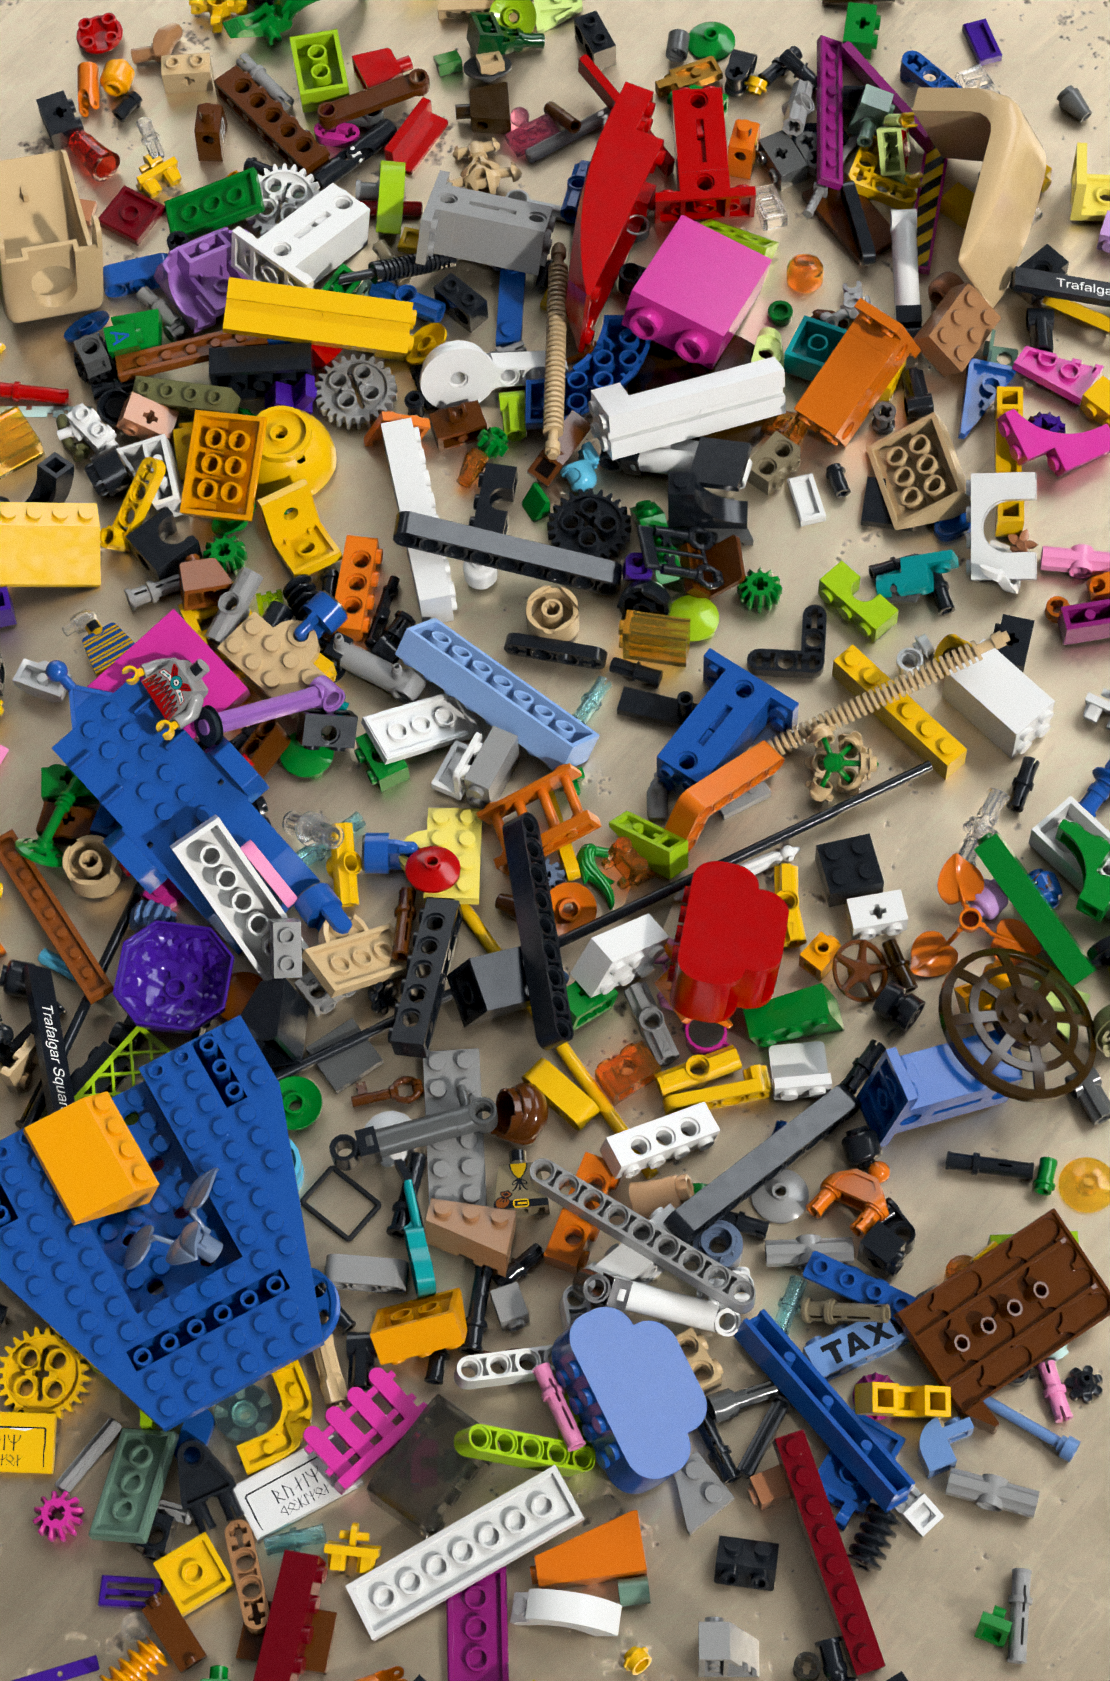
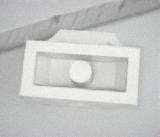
M24 658L13 678L14 685L29 695L49 702H62L67 690L60 682H53L46 676L45 670L49 662L41 661L36 663ZM68 669L67 675L73 680L72 675L69 674L70 669Z

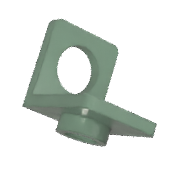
M992 329L990 341H985L983 356H987V361L999 363L997 357L1001 354H1007L1012 360L1007 365L1013 367L1018 357V350L993 346L996 330Z

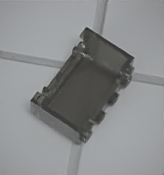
M437 1394L370 1480L367 1486L370 1500L423 1540L443 1530L446 1524L443 1522V1511L448 1505L452 1507L458 1501L462 1494L460 1491L461 1487L466 1481L470 1483L476 1477L480 1467H483L485 1464L490 1466L493 1463L464 1457L454 1447V1437L457 1432L480 1423L443 1396ZM471 1436V1440H472L473 1444L475 1445L474 1439H473V1437Z

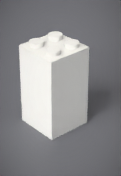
M994 648L981 654L983 657L981 661H979L978 657H975L977 661L975 664L969 660V667L962 663L964 669L960 670L956 666L958 671L956 673H953L952 669H950L951 675H945L942 697L1012 759L1018 753H1025L1031 746V741L1037 736L1041 738L1049 731L1051 727L1050 720L1054 715L1053 707L1055 701Z

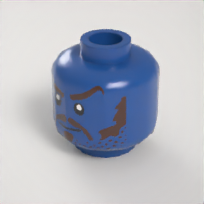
M1043 869L1031 871L1029 875L1054 909L1060 904L1059 900L1063 896V890L1055 873L1043 871Z

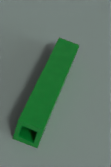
M988 832L978 839L977 843L979 846L974 851L1073 987L1097 970L1088 959L1086 953L1001 834L996 833L992 835L991 832Z

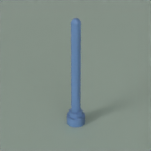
M991 1396L983 1401L989 1410L1055 1447V1451L1060 1453L1059 1457L1070 1462L1074 1457L1081 1441L1072 1436L1066 1437L1063 1435L1060 1437Z

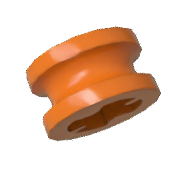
M1060 596L1050 598L1046 604V618L1050 622L1057 623L1059 613H1054L1053 608L1056 609V606H1069L1068 600Z

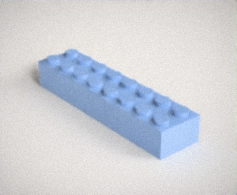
M437 618L406 629L395 653L396 656L403 660L405 665L423 674L426 680L441 687L448 696L455 697L464 704L466 709L484 718L488 725L496 726L517 735L518 744L524 747L530 755L538 757L545 762L549 769L554 771L557 766L568 763L576 767L588 760L600 736L594 730Z

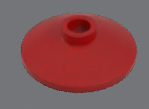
M427 846L415 851L408 858L405 873L409 883L417 890L426 893H439L451 888L457 882L460 876V862L453 852L444 847Z

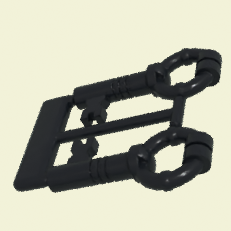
M658 525L653 527L637 526L639 543L646 569L660 571V574L692 579L709 590L717 589L724 584L722 572L710 566L707 562L705 551L710 550L716 544L712 532H708L700 526H692L687 530ZM695 533L704 535L705 544H699L694 540ZM653 535L660 537L662 540L661 547L655 546ZM670 538L689 543L692 547L698 549L701 554L667 549L672 547ZM656 552L667 553L664 556V561L667 564L659 565ZM675 555L701 559L703 564L695 569L680 567L675 563ZM703 571L712 573L714 583L703 579Z

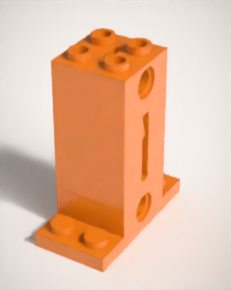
M859 298L854 305L859 314L794 407L795 411L799 414L798 419L803 422V425L815 433L819 429L818 432L824 436V439L835 446L838 443L845 447L848 445L907 357L910 355L916 359L921 351L901 323L862 298Z

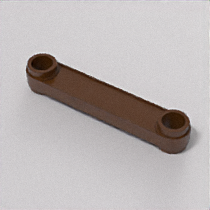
M414 69L409 74L338 100L323 102L317 110L318 123L322 128L331 130L342 123L410 98L424 96L429 92L430 88L429 75L423 69Z

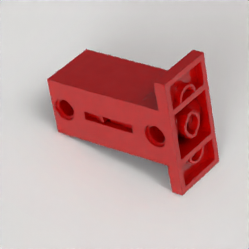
M705 86L700 89L683 87L678 90H672V126L677 191L665 189L655 192V224L677 222L681 215L694 221L708 220L710 218L717 220L754 217L756 202L755 186L740 184L730 187L722 87Z

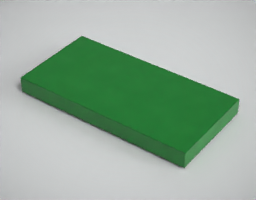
M254 167L164 201L170 233L183 231L187 234L189 240L265 211L258 173Z

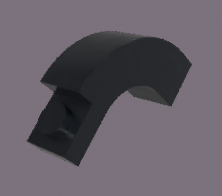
M56 452L37 465L36 484L25 502L65 503L73 483L74 465Z

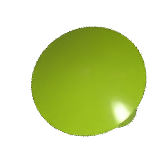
M686 595L678 598L671 604L672 607L667 620V626L674 639L697 642L713 637L718 627L719 613L716 606L709 599Z

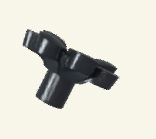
M388 979L383 983L378 982L368 989V999L372 1002L371 1009L375 1013L385 1015L388 1013V1006L395 1008L398 1000L393 998V996L399 990L397 986H393V980Z
M1086 1365L1083 1371L1077 1367L1073 1368L1069 1372L1071 1377L1066 1378L1064 1381L1066 1388H1072L1069 1397L1073 1401L1078 1400L1081 1396L1083 1403L1090 1404L1092 1403V1395L1100 1397L1103 1393V1389L1099 1386L1103 1383L1102 1376L1100 1374L1093 1375V1368L1089 1365Z

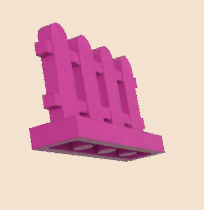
M373 1368L368 1374V1382L372 1386L370 1390L365 1393L359 1387H352L346 1395V1400L351 1406L345 1412L336 1406L328 1408L324 1418L329 1426L323 1432L316 1426H309L303 1433V1441L307 1444L304 1451L308 1455L312 1452L317 1455L327 1466L328 1469L324 1473L329 1478L333 1474L338 1480L333 1487L341 1495L426 1419L432 1411L425 1402H422L418 1407L414 1404L413 1401L417 1397L413 1393L407 1396L393 1381L396 1375L392 1370L386 1373L382 1368ZM377 1393L393 1409L387 1415L372 1401V1398ZM356 1412L371 1428L365 1435L349 1419ZM399 1415L403 1421L395 1426L392 1421ZM334 1432L350 1448L343 1455L328 1439ZM378 1435L381 1441L374 1446L370 1441ZM356 1455L360 1460L352 1466L348 1460Z

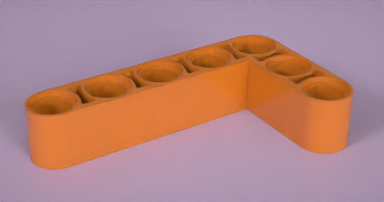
M765 740L761 741L685 790L676 801L664 829L688 840L689 852L695 846L708 817L776 773L783 765L784 757Z

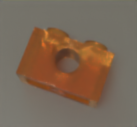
M641 1040L637 1044L631 1043L625 1046L615 1058H607L600 1062L595 1070V1080L611 1103L616 1106L655 1081L654 1074L661 1072V1066ZM625 1067L633 1070L629 1075H623L619 1071Z

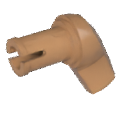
M169 23L157 30L151 46L131 49L133 63L137 64L152 60L161 63V56L171 55L175 44L181 39L183 35L181 26L177 23Z

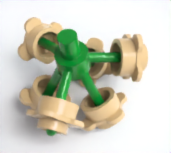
M821 723L812 728V733L806 740L808 743H814L816 749L814 754L806 757L804 760V765L811 768L815 776L812 782L806 781L805 787L810 791L809 795L816 801H824V799L833 801L834 796L830 794L833 785L828 781L832 772L839 773L836 786L839 793L847 792L851 796L859 794L861 783L866 780V775L867 780H870L871 772H876L879 765L877 756H872V748L868 747L867 753V748L863 746L861 739L862 735L858 731H853L848 735L840 734L838 737L840 752L833 753L829 744L835 740L833 731L836 730V725L830 724L827 726L825 723ZM857 755H859V760H858V761H856V760H844V758H843V757H846V758L851 759V758H854V757H856ZM844 766H858V773L854 769L848 768L843 770Z

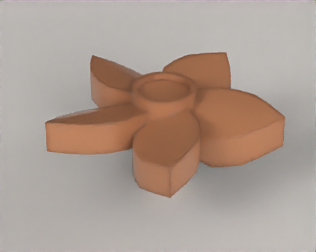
M1028 529L1021 532L1020 536L1008 534L1009 541L1014 544L1010 547L1012 552H1029L1028 549L1038 546L1035 541L1028 540Z

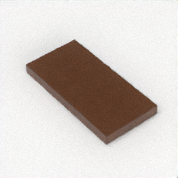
M843 171V182H846L848 175ZM813 187L802 192V199L806 204H808L813 195ZM828 187L827 197H822L814 213L860 266L861 262L843 206L840 190ZM858 194L877 256L892 247L890 224L867 197Z

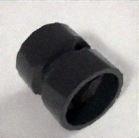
M891 980L879 994L872 1010L885 1019L891 1017L894 1025L907 1032L920 1016L926 1002L913 993L907 995L904 987Z

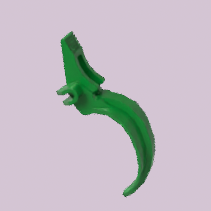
M275 0L271 6L265 2L262 6L256 5L255 11L235 17L222 24L230 38L264 37L267 45L271 46L273 45L272 40L276 38L277 42L282 41L279 33L292 27V19L296 13L320 0Z

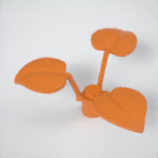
M955 853L942 867L937 887L938 893L945 903L953 905L961 902L964 910L958 918L959 927L947 941L937 931H926L920 934L912 945L910 971L921 977H937L948 973L958 960V952L950 944L962 931L972 933L978 928L983 929L988 935L994 937L991 948L1014 949L1036 956L1041 952V947L1031 929L1019 920L1011 918L1001 920L997 925L996 933L988 928L985 923L981 922V913L977 909L969 907L966 901L976 900L975 895L982 893L984 878L976 866L965 860L958 853ZM1010 957L1014 965L1024 962Z

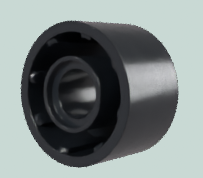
M113 446L90 457L92 462L85 465L84 470L98 496H104L109 493L112 497L130 488L132 481Z

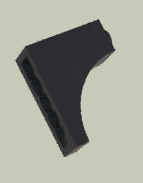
M669 472V528L700 526L710 529H747L748 501L727 499L709 492L698 482L695 472Z

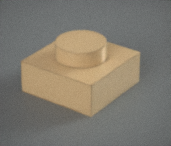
M500 51L476 54V64L481 74L494 75L500 71H505V63Z

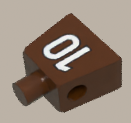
M203 103L197 106L194 134L199 161L223 162L228 123L223 106L220 104ZM209 136L212 137L214 140L212 143H208L207 138H209Z

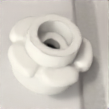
M926 634L920 637L915 636L916 642L912 644L913 647L919 650L923 656L925 655L926 659H929V655L935 653V650Z

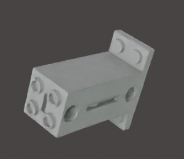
M440 170L421 218L415 263L425 265L428 256L433 257V254H439L538 275L540 267L546 266L548 254H550L552 246L551 233L554 231L556 218L552 217L553 207L452 186L453 183L449 182L450 172Z

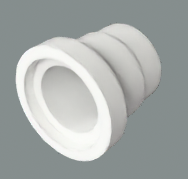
M905 648L898 653L896 664L900 675L904 674L908 678L906 672L911 671L912 675H914V668H917L918 671L920 670L919 666L923 664L924 659L919 650ZM905 664H912V665H914L915 667H913V668H908V667H905L904 665H905Z

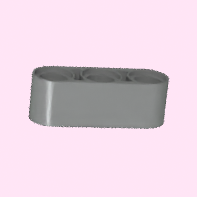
M328 1254L324 1275L331 1280L336 1289L404 1294L407 1289L410 1263L395 1258Z

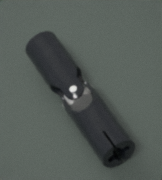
M385 118L355 140L350 146L311 173L314 177L313 182L319 183V191L324 190L332 183L336 184L365 160L384 148L397 132L394 124Z

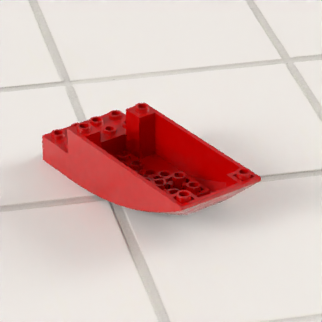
M625 82L595 147L585 177L575 221L565 310L578 352L583 353L586 344L591 345L594 339L595 331L593 329L618 279L619 270L625 264L637 238V235L630 234L627 229L634 233H639L644 224V219L640 217L630 219V216L638 214L647 217L650 210H655L657 185L646 182L649 173H654L657 165H662L666 155V151H663L664 139L648 134L652 127L653 119L651 117L656 103L652 102L654 92L629 82Z

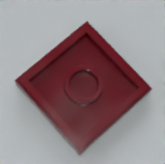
M124 185L98 219L100 227L138 246L165 213L166 209L165 205Z

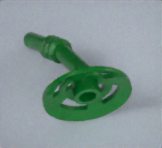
M75 774L66 790L60 793L54 806L56 808L42 836H38L37 839L20 838L16 840L14 847L23 857L49 867L63 866L64 853L53 845L54 841L52 838L64 814L69 812L76 800L74 796L82 781Z

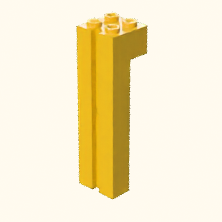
M229 277L222 332L374 353L373 356L376 358L404 361L406 355H410L413 349L414 336L410 335L409 331L413 330V326H415L417 310H412L413 302Z

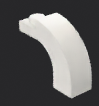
M529 1589V1592H514L510 1623L518 1626L552 1625L579 1630L593 1636H618L622 1605L582 1593L553 1589Z

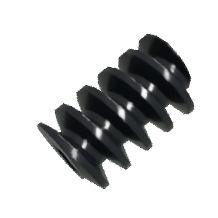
M308 574L293 578L286 584L282 592L288 606L298 621H304L308 617L303 606L318 593V591H315L316 586L314 583H311L312 579Z
M870 1503L869 1508L871 1511H867L864 1514L866 1522H861L858 1527L862 1533L855 1534L854 1540L856 1543L850 1544L849 1551L851 1554L847 1555L852 1566L866 1572L871 1570L881 1571L882 1567L876 1562V1559L886 1560L887 1558L881 1551V1548L891 1549L892 1547L886 1540V1537L896 1538L897 1534L891 1530V1527L901 1528L902 1525L891 1511L885 1513L878 1504Z

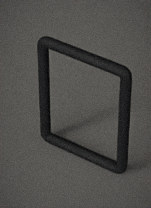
M333 1165L327 1168L300 1199L301 1206L345 1241H352L381 1208V1202ZM332 1171L375 1204L373 1209L349 1236L306 1202Z

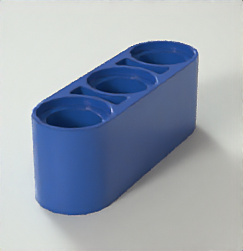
M157 253L104 266L103 288L105 295L117 298L138 293L145 286L150 290L161 288L156 282L154 274L157 266L164 262L168 254Z

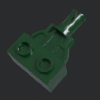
M470 12L466 39L475 60L476 54L500 51L501 55H505L513 51L520 52L523 48H544L545 46L544 33H524L520 28L512 29L499 25L494 12Z

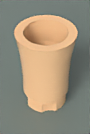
M687 1174L672 1175L650 1181L631 1182L629 1184L632 1208L634 1212L646 1219L659 1207L664 1209L671 1203L674 1208H677L695 1195L692 1180Z

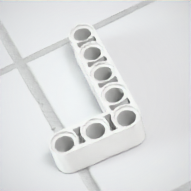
M572 1285L565 1289L559 1302L563 1331L579 1316L591 1311L590 1301L578 1296L574 1292ZM575 1297L580 1301L581 1305L572 1306L568 1303L567 1298ZM553 1345L465 1356L459 1360L456 1366L454 1381L458 1387L466 1390L537 1381L532 1370L522 1369L519 1362L527 1360L531 1362L533 1369L540 1364L548 1363V1358L552 1357ZM492 1364H499L504 1368L505 1372L496 1374L491 1370L490 1366ZM551 1365L550 1367L556 1378V1370L554 1366ZM471 1368L476 1376L467 1378L462 1374L461 1369Z

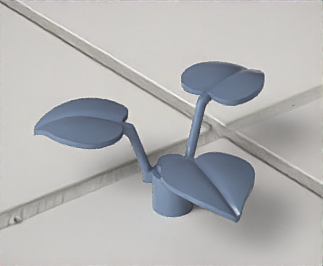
M213 1168L202 1174L188 1189L183 1202V1208L186 1211L189 1210V1214L194 1221L184 1227L178 1239L174 1241L159 1235H153L154 1227L152 1225L144 1226L133 1236L126 1249L124 1269L130 1270L139 1265L146 1257L151 1243L155 1241L171 1245L166 1255V1262L170 1265L193 1262L198 1260V1256L208 1263H212L218 1258L222 1251L223 1243L209 1235L211 1229L206 1227L198 1217L197 1209L203 1206L207 1200L216 1174L220 1170L219 1168Z

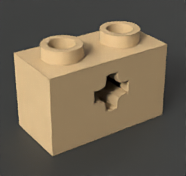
M210 52L161 56V76L165 94L214 90Z

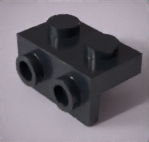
M719 1535L714 1583L773 1591L779 1544Z

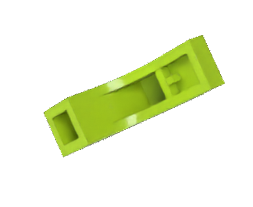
M384 160L380 162L376 232L401 234L405 162Z

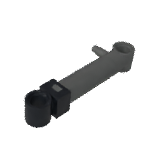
M460 1084L456 1088L460 1107L379 1129H374V1126L355 1130L356 1140L350 1135L340 1134L330 1143L331 1158L338 1169L348 1171L354 1169L359 1164L360 1157L363 1166L383 1162L382 1157L475 1132L489 1133L498 1124L497 1107L490 1098L479 1097L471 1102L465 1085ZM486 1111L490 1113V1116L486 1119L476 1117L480 1112ZM348 1148L352 1150L348 1156L342 1157L338 1155L342 1149Z

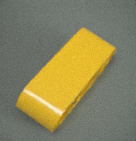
M543 1057L521 1077L523 1082H530L536 1085L543 1092L548 1106L577 1131H581L600 1112L597 1104Z

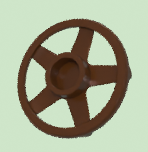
M865 939L852 940L843 944L838 949L833 960L832 972L837 987L846 997L857 1002L871 1001L879 996L887 984L889 965L875 945ZM859 945L856 960H852L841 953L849 946ZM867 948L875 953L880 964H869L867 962ZM837 962L847 967L849 977L843 985H841L838 979ZM882 972L881 983L875 991L870 976ZM861 982L868 996L856 997L848 993V991L854 985Z

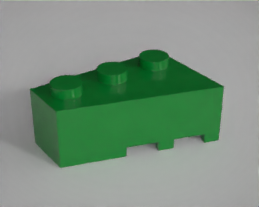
M823 983L772 998L766 1005L759 1008H743L749 1037L757 1046L769 1047L780 1042L845 1030L838 1001Z

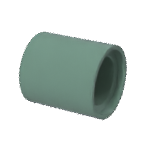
M647 1576L617 1579L619 1600L622 1607L651 1603Z

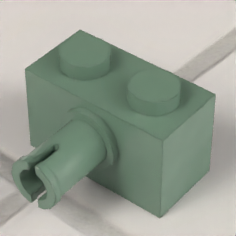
M869 84L865 85L852 112L847 128V133L858 136L857 144L859 146L870 147L874 135L877 136L876 129L884 126L885 116L893 114L895 105L891 104L894 96L893 93Z

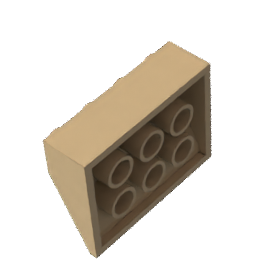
M935 412L866 447L896 531L953 519L965 513L967 506H971V496H966V478L946 425Z

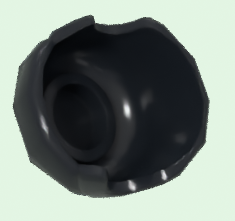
M110 389L101 394L97 402V413L101 421L110 427H116L124 402L130 394L122 389Z

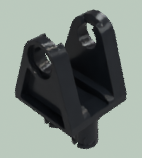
M189 1438L183 1441L179 1446L177 1454L181 1505L183 1510H190L198 1533L206 1532L202 1519H205L209 1530L217 1526L206 1503L210 1497L218 1498L226 1521L234 1519L230 1506L233 1507L237 1517L243 1515L244 1511L234 1492L236 1481L233 1475L204 1442L197 1438ZM188 1447H196L200 1450L201 1457L197 1461L189 1462L184 1457V1451Z

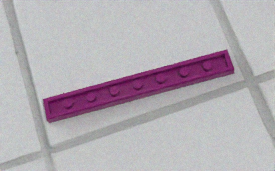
M820 35L817 40V184L839 191L843 186L842 42Z

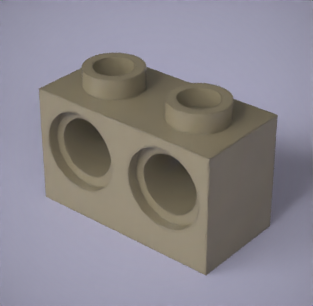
M775 431L750 458L752 468L747 482L766 495H769L774 489H779L786 475L790 471L794 472L801 463V447L778 431Z

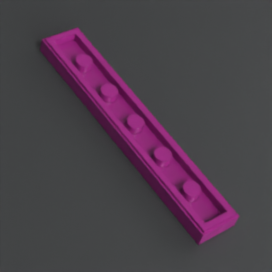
M847 41L841 45L843 62L864 85L869 84L894 94L891 103L895 105L893 114L913 112L851 42ZM914 115L915 124H918V126L908 128L909 135L928 153L934 149V144Z

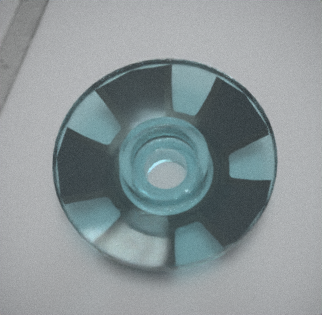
M253 1384L217 1403L214 1410V1419L218 1429L223 1435L236 1441H247L261 1435L269 1426L273 1416V1405L270 1397L262 1388ZM245 1412H249L250 1417L246 1420H242L241 1415Z

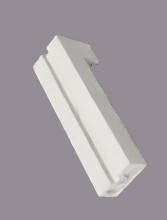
M770 357L633 395H628L621 383L591 390V401L588 403L593 417V423L590 424L591 433L594 438H598L603 452L606 451L610 458L615 460L786 413V397L783 393V387H785L784 368L775 357Z

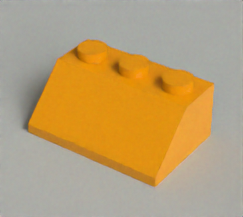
M460 1287L436 1293V1295L377 1309L370 1337L380 1364L390 1363L396 1365L410 1357H426L434 1351L444 1348L446 1350H453L465 1343L467 1324Z

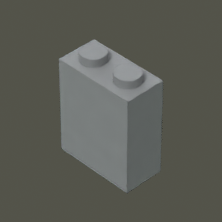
M496 726L492 727L464 778L467 803L471 807L482 810L488 803L499 800L520 761L517 735Z

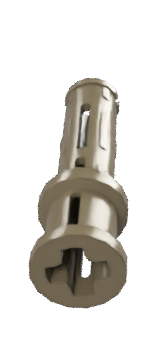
M805 1297L801 1304V1318L805 1324H811L813 1321H825L828 1325H833L838 1321L888 1323V1320L891 1318V1309L888 1304L839 1303L834 1298H828L826 1301H814L811 1297Z

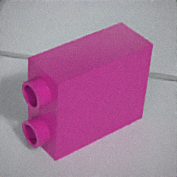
M681 215L632 289L621 325L631 329L641 339L653 340L677 352L687 362L699 363L712 370L759 296L772 259Z
M174 608L87 686L88 688L114 693L127 679L135 675L133 672L122 674L124 667L130 665L139 669L141 664L156 659L175 657L179 660H189L192 664L197 659H202L209 666L210 671L201 678L208 688V694L203 699L202 707L210 705L217 712H222L239 707L251 696L248 688ZM143 676L139 677L140 681L144 679ZM193 721L183 729L198 744L200 739L195 731Z

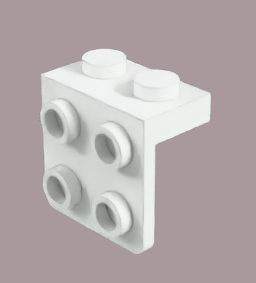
M476 732L469 745L457 740L454 741L431 783L432 789L461 801L466 792L464 778L483 745L482 734Z
M823 1042L781 1044L769 1047L768 1054L774 1100L791 1101L797 1098H821L831 1090V1073H828Z

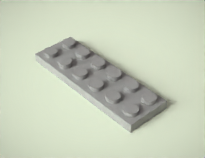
M479 1048L429 1051L428 1058H423L425 1116L460 1107L456 1089L460 1084L465 1085L471 1102L482 1097ZM480 1112L476 1117L483 1119V1113ZM475 1132L427 1145L429 1204L432 1198L487 1206L484 1134Z

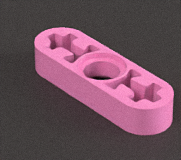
M249 840L240 847L247 859L287 908L293 905L298 899L257 846Z

